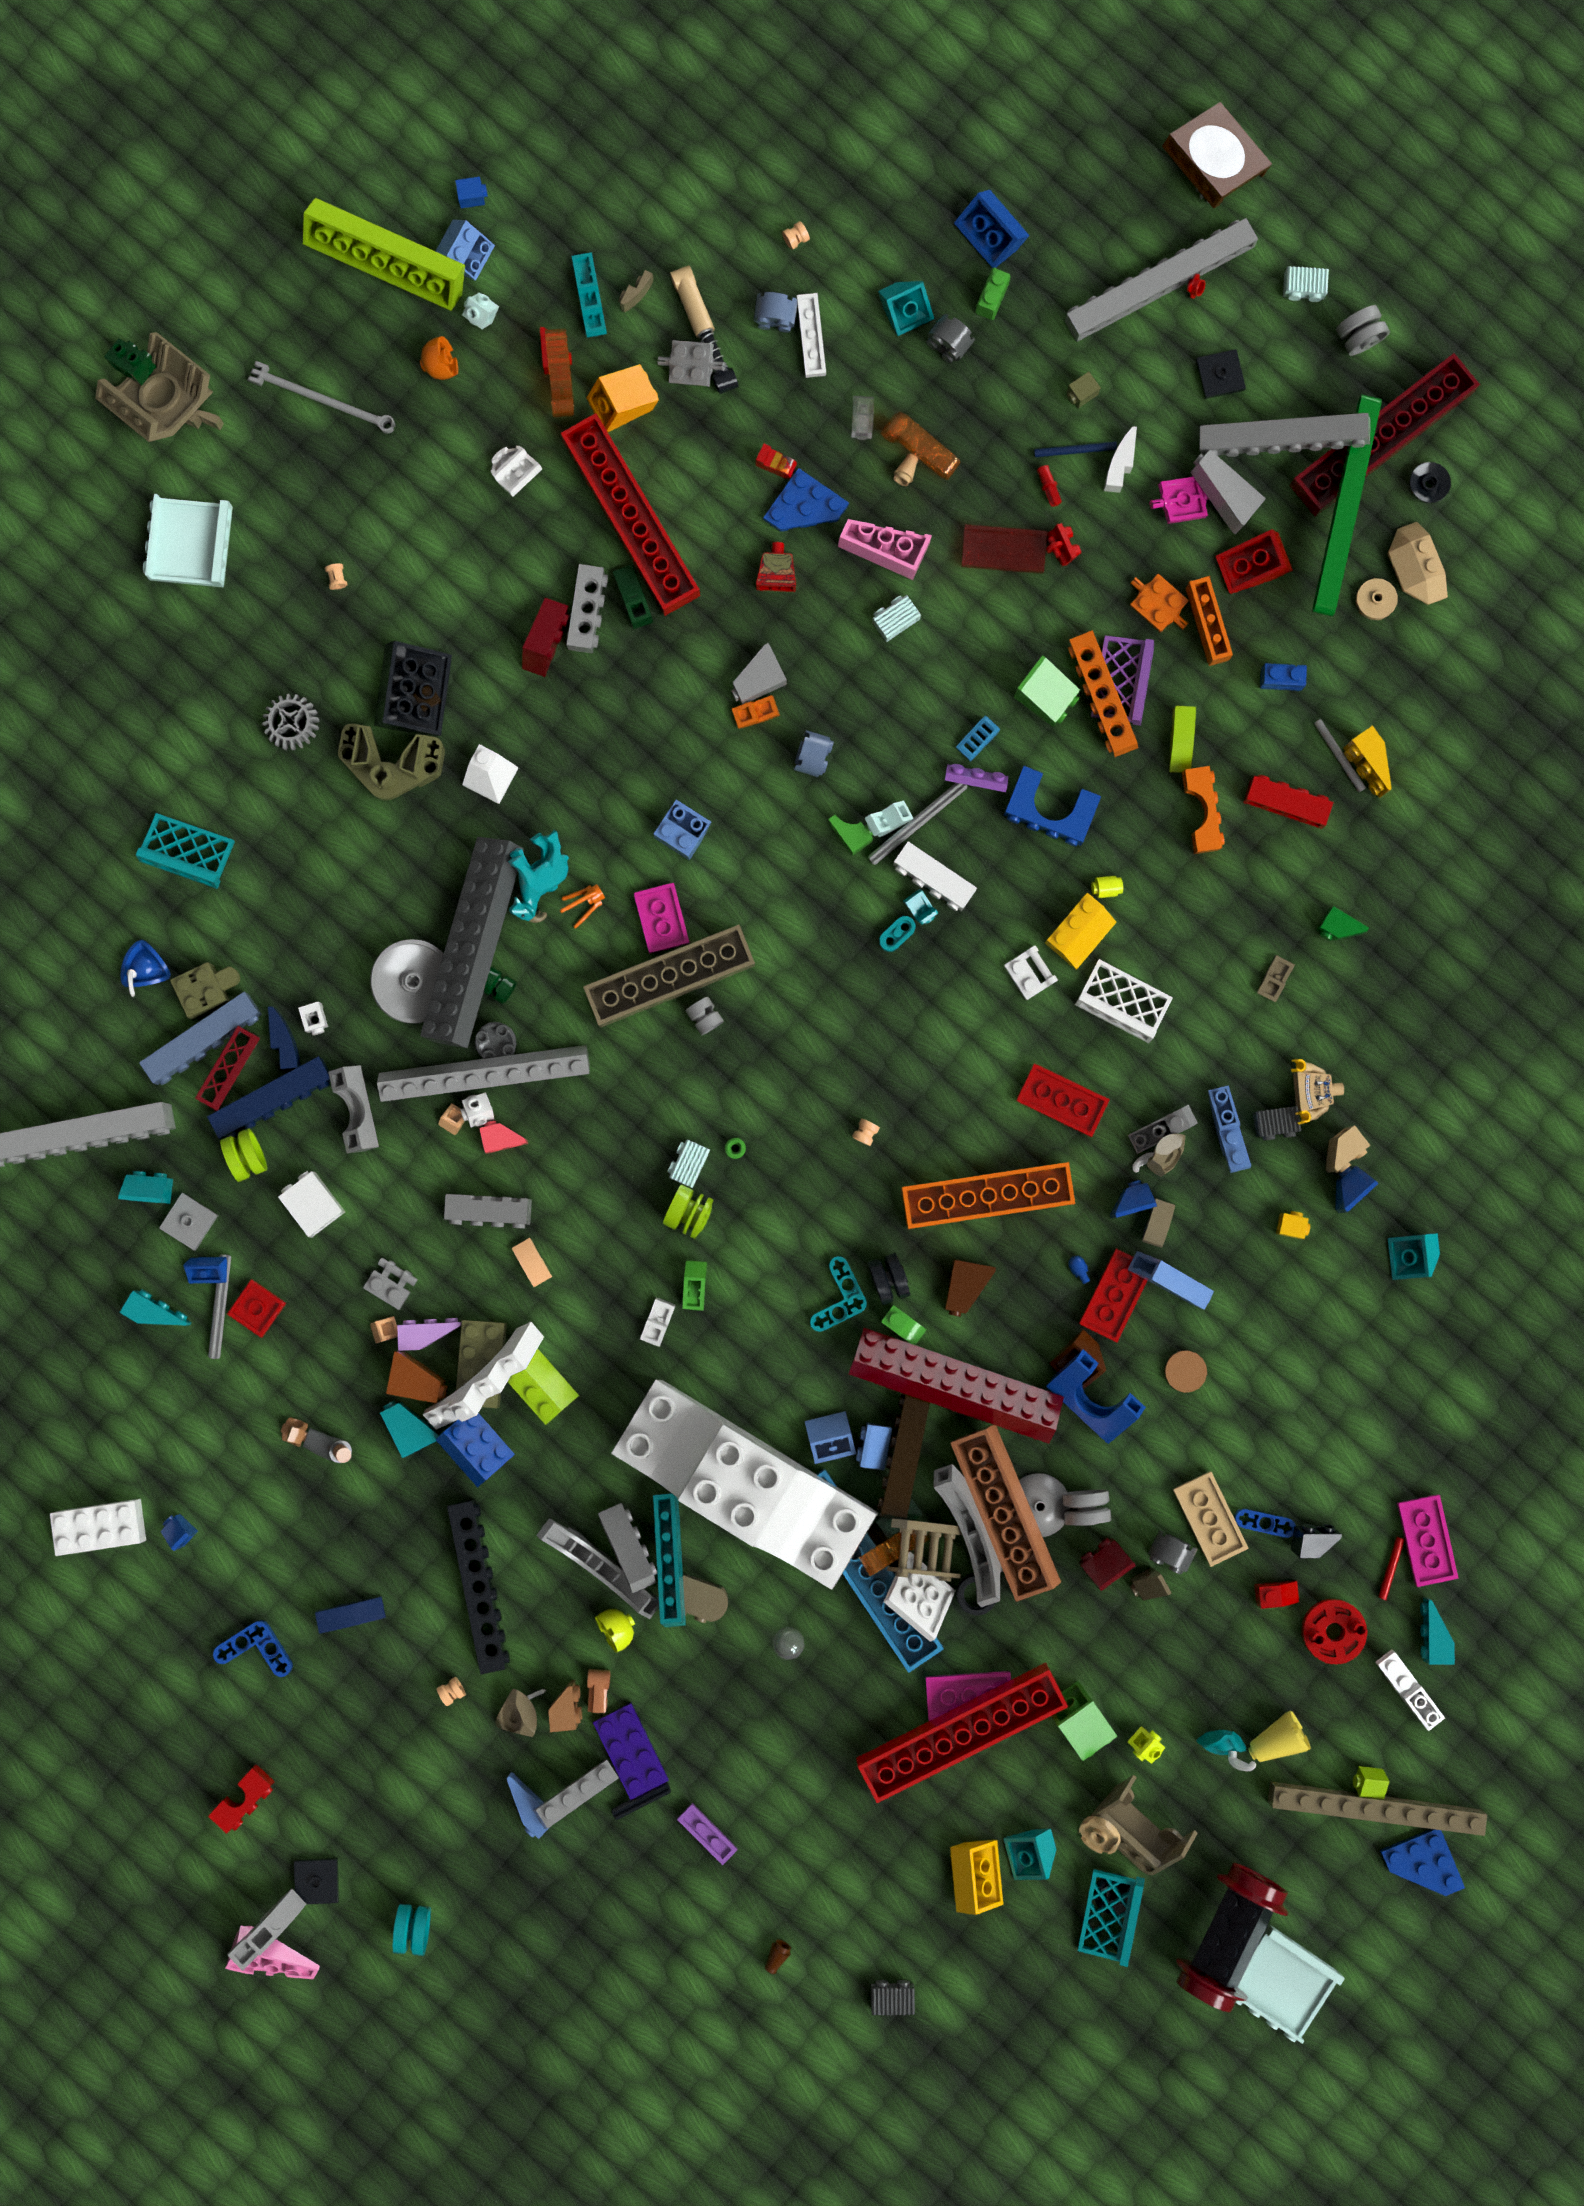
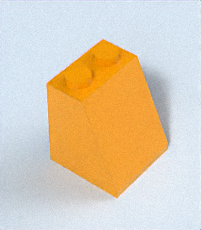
M640 364L599 377L587 396L593 412L597 413L607 432L652 411L659 401L656 390L653 389L647 373Z

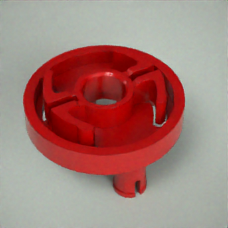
M1325 1599L1313 1605L1306 1613L1301 1629L1303 1642L1309 1652L1319 1660L1329 1664H1343L1357 1657L1365 1646L1368 1632L1364 1617L1359 1610L1350 1603L1340 1599ZM1332 1623L1339 1624L1341 1628L1340 1635L1335 1639L1328 1638L1326 1634L1328 1625Z

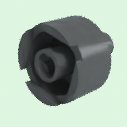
M943 314L927 334L928 340L926 344L933 350L937 349L942 353L941 356L946 362L960 361L974 343L975 338L971 339L970 334L972 332L955 317L950 320L947 318L948 314Z
M1159 1530L1148 1552L1151 1555L1149 1559L1160 1565L1164 1562L1169 1564V1569L1175 1573L1182 1574L1183 1571L1187 1572L1198 1549L1193 1547L1190 1550V1544L1170 1534H1166L1164 1537L1162 1536L1164 1532Z

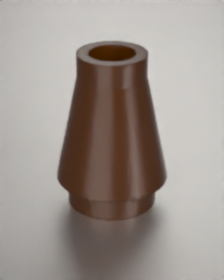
M779 1939L772 1943L768 1960L764 1967L767 1972L776 1974L777 1970L791 1955V1946L788 1943Z

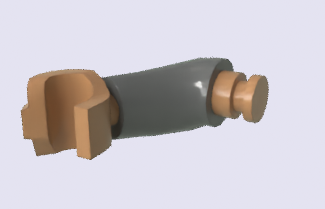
M288 1418L286 1424H283L281 1429L283 1441L300 1447L301 1443L304 1442V1448L332 1462L345 1463L350 1460L352 1449L347 1441L329 1436L312 1428H309V1431L306 1432L308 1424L295 1418Z

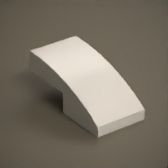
M656 1297L640 1340L660 1347L676 1305Z

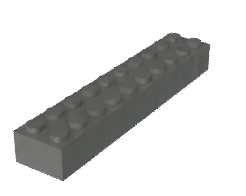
M477 837L420 1034L421 1037L435 1043L468 1048L518 872L516 868L509 864L508 861L512 859L509 854L517 848L524 851V848L509 840Z

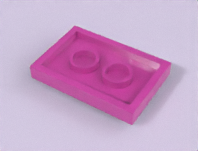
M674 883L634 893L649 954L690 944Z

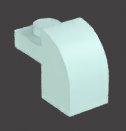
M904 801L893 803L884 810L865 817L868 829L874 836L878 835V837L900 828L913 819Z

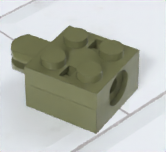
M207 962L170 981L187 1018L195 1020L224 1006L230 1001L226 990L239 984L240 974L232 967L216 971L214 965Z

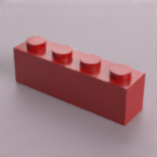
M1264 775L1254 776L1250 780L1243 803L1320 829L1326 826L1334 803L1329 801L1328 797L1324 795H1311L1308 790L1303 788H1297V790L1290 788V785L1285 782L1278 781L1275 783L1269 781L1270 778Z

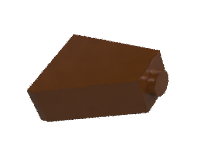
M953 1260L944 1308L949 1310L948 1315L961 1317V1313H967L995 1273L996 1267Z

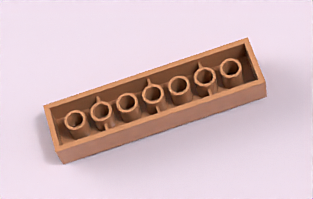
M990 1425L952 1441L950 1444L1016 1602L1054 1589L1061 1583V1580L997 1426Z

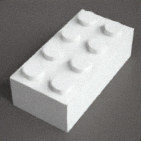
M141 1499L50 1513L55 1556L139 1544L146 1541Z

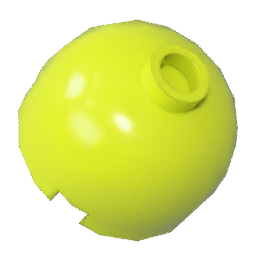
M608 1609L595 1617L601 1633L604 1632L607 1638L605 1640L616 1653L622 1651L631 1643L634 1635L632 1626L635 1623L629 1613L625 1615L620 1610Z

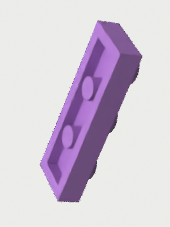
M947 764L946 781L1006 792L1008 776H1005L1003 773L984 772L980 768L969 769L959 764Z
M693 1803L677 1818L722 1865L738 1850Z

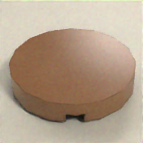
M1188 1350L1178 1351L1171 1355L1165 1365V1378L1168 1384L1175 1390L1184 1393L1193 1392L1199 1389L1205 1382L1207 1367L1203 1358L1197 1353Z

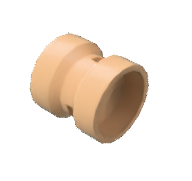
M801 221L794 224L793 228H787L782 231V236L791 250L797 248L799 243H805L810 240L809 234Z
M861 1118L859 1129L854 1131L852 1137L871 1146L873 1142L872 1137L878 1133L880 1127Z
M457 1677L452 1678L448 1684H442L437 1687L438 1695L446 1706L451 1705L456 1698L460 1699L466 1695Z

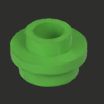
M732 1138L725 1145L726 1154L733 1159L742 1157L746 1151L745 1143L739 1138ZM736 1144L739 1146V1151L733 1152L731 1147Z

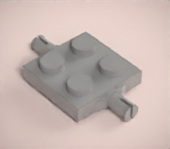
M672 340L670 357L659 356L658 360L661 361H657L658 365L669 366V383L710 387V377L713 370L724 371L725 367L720 366H726L725 362L714 361V344Z

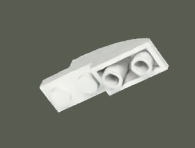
M1391 1649L1375 1662L1391 1686L1428 1731L1445 1719L1395 1651Z

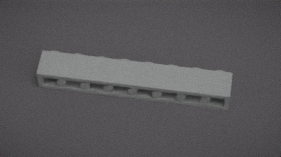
M1369 413L1203 425L1200 426V451L1204 456L1211 450L1217 456L1236 457L1242 453H1247V455H1258L1259 452L1277 454L1284 450L1300 452L1301 449L1319 451L1325 447H1331V449H1342L1343 446L1361 448L1366 444H1370L1371 420Z

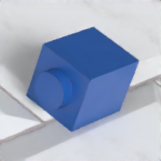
M480 177L456 180L461 208L485 205L484 197H488L486 184H482Z

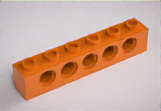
M1093 630L1070 639L1071 646L1068 647L1072 659L1076 658L1078 662L1075 668L1079 678L1083 677L1086 684L1082 686L1086 696L1091 695L1093 700L1090 706L1093 714H1098L1100 722H1097L1101 734L1106 733L1108 738L1105 741L1108 752H1113L1114 756L1117 757L1137 749V740ZM1089 653L1093 657L1089 661H1084L1082 656ZM1093 672L1100 674L1096 680L1090 679L1089 675ZM1099 691H1106L1108 693L1102 699L1096 696ZM1111 709L1115 711L1112 717L1104 716L1106 710ZM1115 728H1120L1123 731L1119 736H1113L1111 732Z

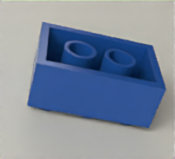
M479 1413L477 1416L463 1422L457 1420L436 1439L477 1488L515 1455Z

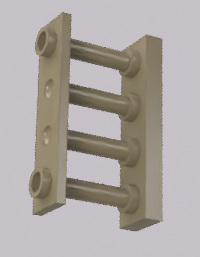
M892 1519L891 1527L900 1528V1533L902 1534L898 1567L887 1566V1571L895 1572V1576L907 1578L908 1573L939 1576V1581L951 1582L952 1578H960L961 1574L950 1573L953 1539L956 1538V1535H962L959 1526ZM914 1530L916 1542L913 1569H908L910 1534ZM928 1531L929 1536H931L927 1570H921L925 1535L927 1536ZM943 1533L945 1541L942 1572H937L939 1537Z

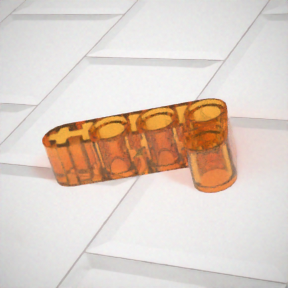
M566 328L545 330L553 417L574 416V396Z
M898 412L894 414L881 431V435L893 444L897 442L902 444L943 479L949 480L961 463L953 453L904 413Z
M914 1530L910 1534L909 1551L915 1549L916 1534H914ZM898 1532L859 1557L869 1576L874 1575L899 1559L902 1533ZM928 1534L927 1536L925 1535L924 1543L930 1540Z

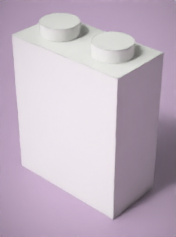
M306 1171L298 1177L299 1181L293 1186L289 1184L281 1190L282 1194L278 1198L306 1235L313 1237L344 1214L345 1210L317 1173Z

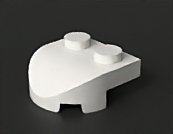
M520 446L512 449L505 447L499 450L492 458V475L498 484L512 497L542 470L540 464Z

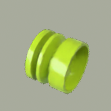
M681 1184L666 1213L663 1224L675 1230L682 1222L684 1223L683 1234L686 1235L689 1227H692L693 1231L690 1237L696 1239L709 1219L714 1199L709 1197L705 1205H702L701 1202L704 1195L700 1194L696 1201L692 1200L694 1190Z

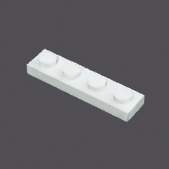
M818 294L797 295L806 378L826 376Z

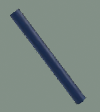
M1106 442L1034 449V457L1117 450V443Z

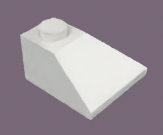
M479 744L469 762L462 785L500 804L518 767L499 754Z

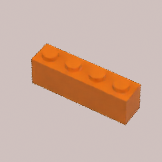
M1207 576L1190 581L1186 586V592L1208 665L1212 666L1229 661L1233 653L1210 577Z

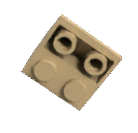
M1355 1125L1344 1128L1329 1140L1326 1171L1328 1173L1343 1172L1351 1165L1349 1163L1351 1160H1358L1367 1153L1366 1149L1370 1144Z

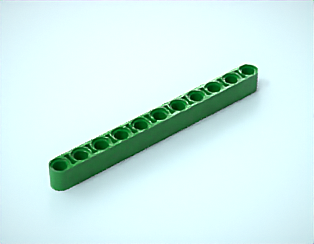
M1361 394L1357 403L1355 414L1369 413L1371 420L1370 444H1366L1361 448H1354L1352 446L1347 448L1313 602L1312 612L1333 617L1337 608L1381 408V398Z

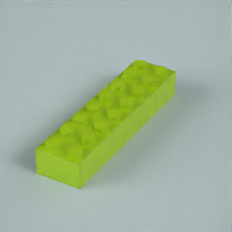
M317 198L305 210L303 221L304 245L452 311L461 298L465 272L464 264Z

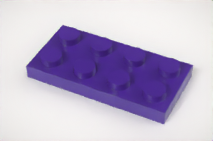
M632 1702L593 1721L630 1800L669 1781Z

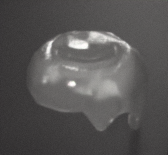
M793 1627L780 1629L771 1642L772 1651L782 1660L797 1658L805 1647L803 1635Z

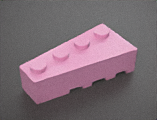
M848 519L840 535L838 547L913 580L930 544L932 535H919L907 530L903 532L893 530L894 528L877 527L875 524Z

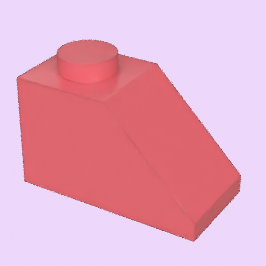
M496 1121L486 1122L484 1127L479 1128L484 1151L487 1154L528 1144L525 1138L504 1125L497 1124Z

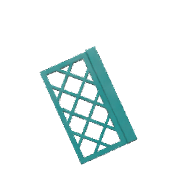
M156 813L142 847L137 850L136 857L141 863L218 889L221 882V874L235 841ZM159 820L168 823L170 829L158 833L156 827ZM181 828L187 829L189 836L178 840L174 831ZM172 833L176 841L164 846L160 837ZM200 835L207 836L209 842L197 847L194 838ZM159 839L161 848L156 850L148 849L151 841ZM192 839L195 848L184 853L180 844ZM219 842L227 843L226 850L217 854L213 845ZM178 845L182 854L175 857L169 856L166 850ZM211 846L215 855L203 860L200 851ZM198 852L201 861L195 864L188 863L186 857ZM217 859L219 862L217 871L208 870L206 863Z
M1093 1870L1078 1947L1079 1952L1119 1961V1965L1128 1967L1145 1878L1136 1877V1879ZM1096 1878L1106 1879L1109 1885L1100 1890L1096 1884ZM1120 1883L1130 1885V1890L1123 1895L1116 1888ZM1113 1889L1118 1898L1109 1903L1103 1893ZM1100 1896L1106 1905L1096 1910L1092 1900ZM1121 1901L1126 1910L1117 1915L1112 1906ZM1109 1909L1114 1918L1105 1922L1099 1913ZM1096 1916L1102 1925L1092 1929L1088 1920ZM1117 1921L1122 1931L1114 1935L1108 1926ZM1105 1929L1110 1938L1101 1942L1095 1933ZM1090 1936L1098 1944L1093 1948L1083 1946L1084 1940ZM1113 1941L1118 1947L1117 1954L1108 1952L1104 1946Z

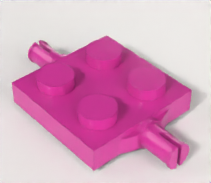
M1194 477L1160 482L1158 487L1161 498L1150 500L1149 503L1151 509L1163 508L1167 524L1203 519L1208 516L1206 500H1209V498Z

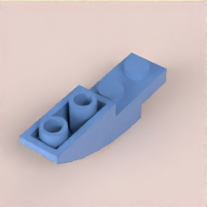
M1229 1085L1208 1090L1223 1156L1225 1155L1230 1173L1251 1168Z

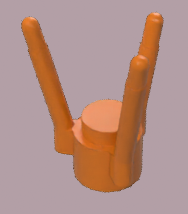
M597 884L592 887L589 885L585 889L562 897V900L565 901L582 894L584 895L560 909L561 913L584 901H587L589 905L594 904L573 926L575 929L596 908L602 905L601 900L605 896Z

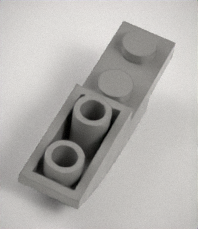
M291 1888L227 1955L243 1971L275 1941L300 1913L306 1903Z

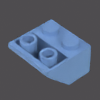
M452 220L435 252L464 264V276L476 281L495 245L466 220Z
M675 800L653 835L656 840L687 860H690L701 844L711 821L678 800Z
M846 1411L805 1421L815 1464L856 1454Z
M866 1422V1427L862 1426L860 1440H863L862 1448L858 1447L856 1461H859L860 1467L885 1470L892 1427Z

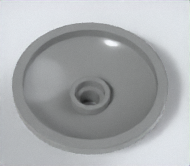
M1035 1473L1021 1478L1019 1482L1042 1537L1050 1536L1059 1531L1065 1524L1064 1513L1070 1510V1508L1063 1505L1062 1494L1067 1493L1066 1488L1056 1478L1047 1474ZM1038 1503L1044 1504L1043 1510H1037L1036 1506Z

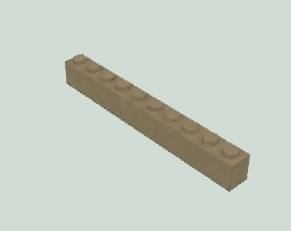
M1271 1781L1269 1786L1268 1804L1276 1809L1485 1836L1487 1814L1481 1809L1385 1797L1384 1799L1360 1797L1355 1792Z

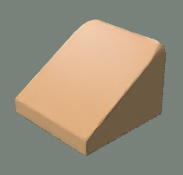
M451 1103L440 1117L438 1123L439 1126L453 1135L458 1133L465 1122L460 1108Z
M394 1316L370 1324L376 1344L398 1337Z

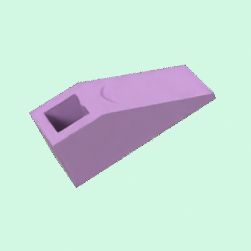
M458 1318L445 1319V1323H437V1319H426L424 1324H416V1320H405L403 1325H397L398 1351L421 1350L461 1327L462 1322H458Z

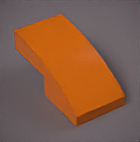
M772 695L732 708L739 729L780 716L774 696Z

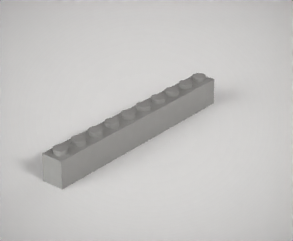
M1247 218L1242 221L1235 220L1225 230L1219 229L1213 232L1210 238L1196 241L1192 245L1193 247L1187 250L1185 248L1179 250L1170 259H1162L1157 263V266L1151 269L1150 267L1145 268L1135 278L1129 277L1116 288L1112 286L1106 289L1103 295L1089 298L1085 302L1086 304L1080 307L1078 305L1068 310L1065 322L1076 342L1187 284L1196 273L1202 276L1254 248L1258 238Z
M587 1045L382 1072L378 1075L377 1086L380 1101L383 1102L589 1074L590 1063Z

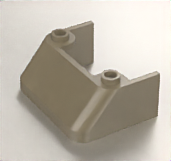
M1132 1775L1116 1785L1093 1811L1091 1816L1101 1817L1109 1821L1120 1834L1121 1842L1117 1849L1142 1872L1148 1875H1155L1183 1859L1198 1833L1194 1830L1182 1837L1174 1828H1165L1163 1830L1157 1828L1131 1804L1134 1799L1131 1786L1137 1778L1135 1775Z

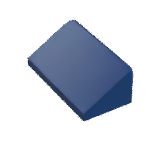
M226 1257L190 1258L183 1265L189 1284L227 1282Z

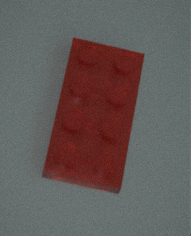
M965 524L961 567L1043 574L1047 531Z

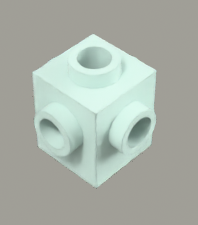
M479 292L466 299L462 316L467 318L471 324L483 329L493 323L499 306L492 302L488 296Z

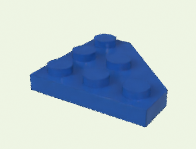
M798 468L765 514L763 520L780 532L791 528L816 526L820 523H833L840 519L849 506V502Z
M1429 1829L1380 1850L1387 1870L1395 1875L1444 1896L1465 1888L1441 1830Z

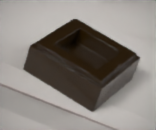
M429 686L421 690L422 694L426 697L432 694ZM436 692L432 698L427 700L420 699L416 693L413 694L418 704L427 703L432 708L441 703ZM420 706L424 712L428 710L427 707Z

